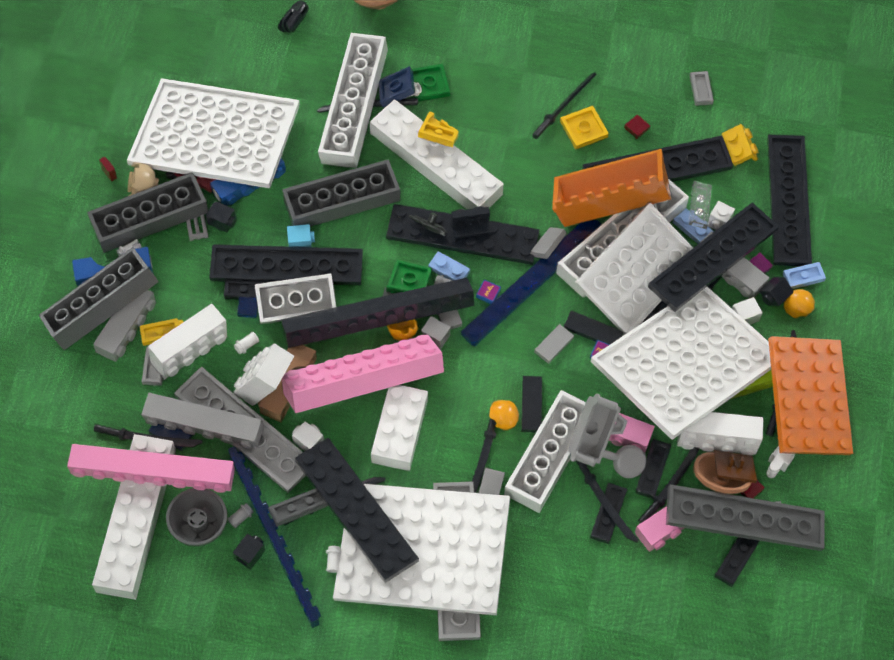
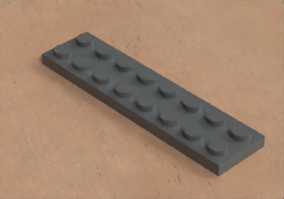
M671 484L668 486L666 525L818 551L824 549L825 511Z

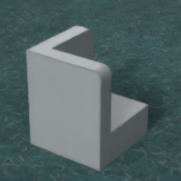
M431 316L422 328V333L434 339V343L441 350L450 337L451 327Z

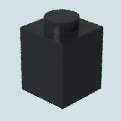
M217 201L213 203L206 214L208 225L226 233L235 226L237 221L235 209Z
M773 277L759 290L762 300L768 306H780L794 292L785 277Z
M247 533L233 551L234 559L251 570L265 552L264 542L258 536L254 535L252 537Z

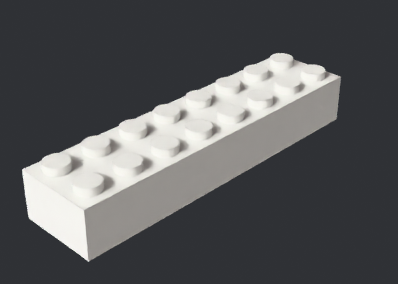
M357 33L350 34L318 150L321 164L357 168L388 51L386 37Z
M395 99L370 121L371 135L464 208L474 209L478 206H489L490 208L503 195L504 184L456 146L452 148L418 137V131L423 121Z
M669 180L671 200L652 205L668 222H671L686 208L689 196ZM644 207L614 214L558 262L556 274L582 297L586 296L576 286L575 281Z
M134 434L130 450L171 455H175L176 452L173 441ZM125 480L120 483L92 583L96 593L136 600L167 484L164 486H157L150 482L138 484L131 480Z

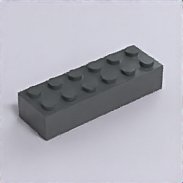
M389 159L282 189L283 200L292 226L309 224L311 227L400 201V188Z
M189 173L91 210L87 214L102 251L105 253L119 246L131 243L135 239L139 240L186 222L189 219L199 217L202 214H207L208 207L194 174Z
M132 247L39 314V317L54 340L65 350L159 281L134 247Z

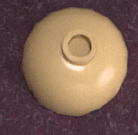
M133 162L131 167L135 168L134 172L129 173L128 192H131V194L128 196L158 185V178H155V172L149 165Z

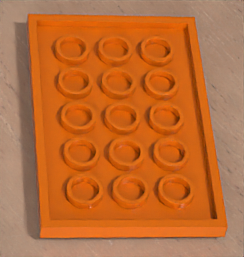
M775 336L768 338L779 452L822 455L853 454L841 340Z

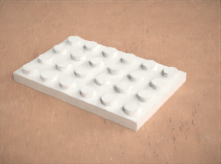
M647 203L575 281V284L625 335L639 326L662 301L648 288L649 282L692 250L693 247L651 203Z

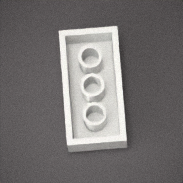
M331 274L255 284L260 324L279 322L281 319L336 307Z
M210 304L148 346L151 364L160 372L164 380L176 375L179 369L189 366L197 357L207 354L210 348L216 344L220 345L226 340V319L213 304Z
M275 343L269 348L265 347L262 352L260 351L257 356H254L251 361L247 362L243 369L245 373L234 384L236 389L233 394L250 405H255L277 388L294 355Z
M402 385L388 388L371 452V463L410 471L428 402V391Z
M711 412L678 435L677 446L684 449L698 447L707 452L718 450L744 455H756L763 438V417Z

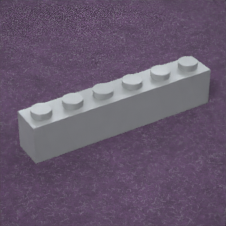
M148 393L141 414L146 423L153 426L161 424L170 430L178 428L187 434H202L207 439L215 437L228 444H232V442L240 443V446L245 448H251L252 446L258 448L264 429L262 420L152 393Z

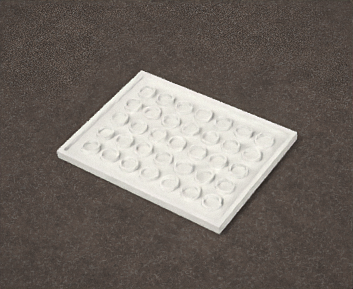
M161 78L130 151L127 163L132 165L133 162L147 164L156 170L180 174L193 173L194 176L270 188L300 102L295 99Z
M708 287L676 312L667 306L592 356L590 361L672 440L771 370L769 342Z
M364 484L418 556L419 562L384 583L344 528L341 543L342 553H340L339 571H337L333 595L334 601L497 615L510 496Z

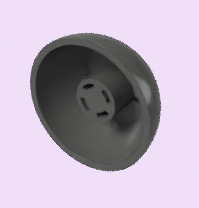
M191 488L181 492L171 501L166 513L167 527L172 536L182 544L193 547L204 546L215 541L223 532L227 522V510L223 500L215 492L208 489L196 490Z

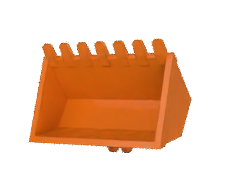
M662 149L554 177L552 206L554 213L556 212L563 226L567 227L644 207L647 203L656 204L671 200L669 180Z

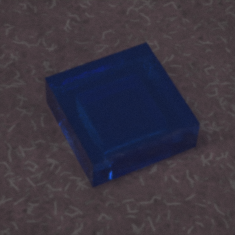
M239 297L237 316L257 318V298Z

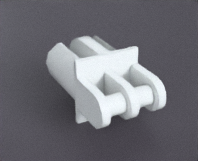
M778 446L768 460L771 464L766 472L767 476L774 478L780 470L785 472L794 459L795 454L780 453Z

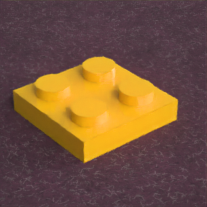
M594 106L560 117V122L575 149L608 138L609 133Z

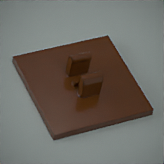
M714 450L717 477L757 483L753 456Z

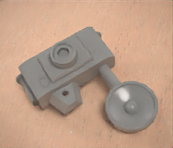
M595 394L594 397L589 396L569 445L568 452L571 453V461H579L594 467L596 463L600 464L602 457L613 460L615 471L624 478L637 477L646 466L644 452L635 445L623 446L616 453L605 450L610 435L623 434L628 421L619 414L621 407L618 406V403L602 398L599 394Z

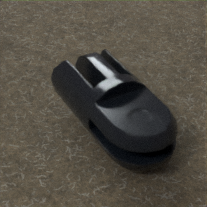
M300 0L292 5L278 23L279 31L294 33L309 11L305 1Z

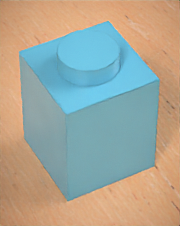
M309 224L287 226L289 247H312L311 243L315 242L314 231H310Z

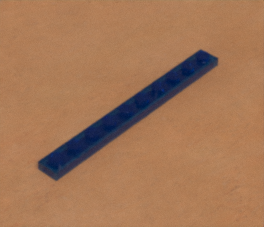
M597 219L577 225L561 240L547 259L541 258L467 325L461 331V336L475 347L556 273L560 260L602 224Z
M233 446L228 449L229 457L234 463L236 472L311 627L314 628L320 625L318 618L321 617L317 606L313 607L310 602L312 596L309 589H304L301 582L304 580L300 571H295L293 567L295 561L292 554L286 553L284 548L287 547L283 536H278L276 532L278 527L268 515L269 507L266 501L262 502L259 497L262 493L257 484L254 485L251 480L254 477L250 468H245L243 464L246 462L241 451L238 452L236 447Z

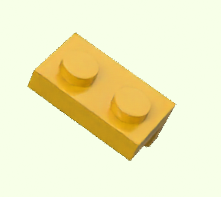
M740 124L722 133L732 163L735 166L751 158L754 161L758 160L757 153L759 152L756 145L752 144L751 138L753 136L749 128L746 129Z

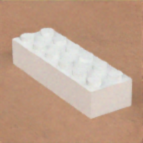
M562 390L560 391L507 482L504 492L505 496H510L511 499L540 513L570 460L569 445L586 402Z

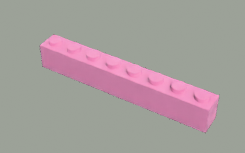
M72 444L67 466L70 473L76 477L92 476L100 480L112 478L118 482L131 480L138 484L150 482L157 486L168 484L176 488H185L187 486L193 487L196 490L213 489L220 493L231 491L235 471L233 461Z

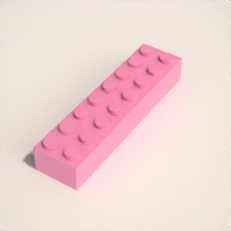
M420 335L417 338L401 340L398 343L383 345L372 350H364L361 353L346 355L335 360H327L317 365L290 370L282 377L283 393L294 412L299 413L443 373V356L441 350L429 335Z

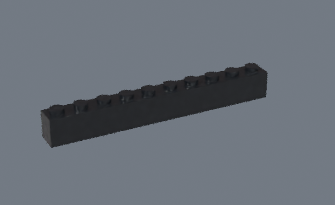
M467 278L281 319L283 335L288 348L475 306L474 292Z

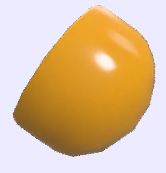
M803 289L794 290L793 294L784 301L786 313L793 318L806 317L815 307V300L812 294Z
M414 319L388 325L387 328L394 339L401 341L412 338L418 330V324Z
M497 400L491 405L489 416L496 421L495 426L497 428L509 430L517 424L519 412L513 402Z

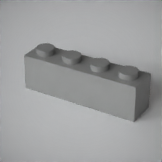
M711 231L704 239L710 236L713 232ZM742 258L722 275L729 285L737 288L744 297L749 299L755 298L760 293L759 290L769 280L766 274L746 258Z
M145 291L111 316L93 344L96 353L115 362L124 355L129 341H133L137 329L144 324L146 315L156 305L153 292Z

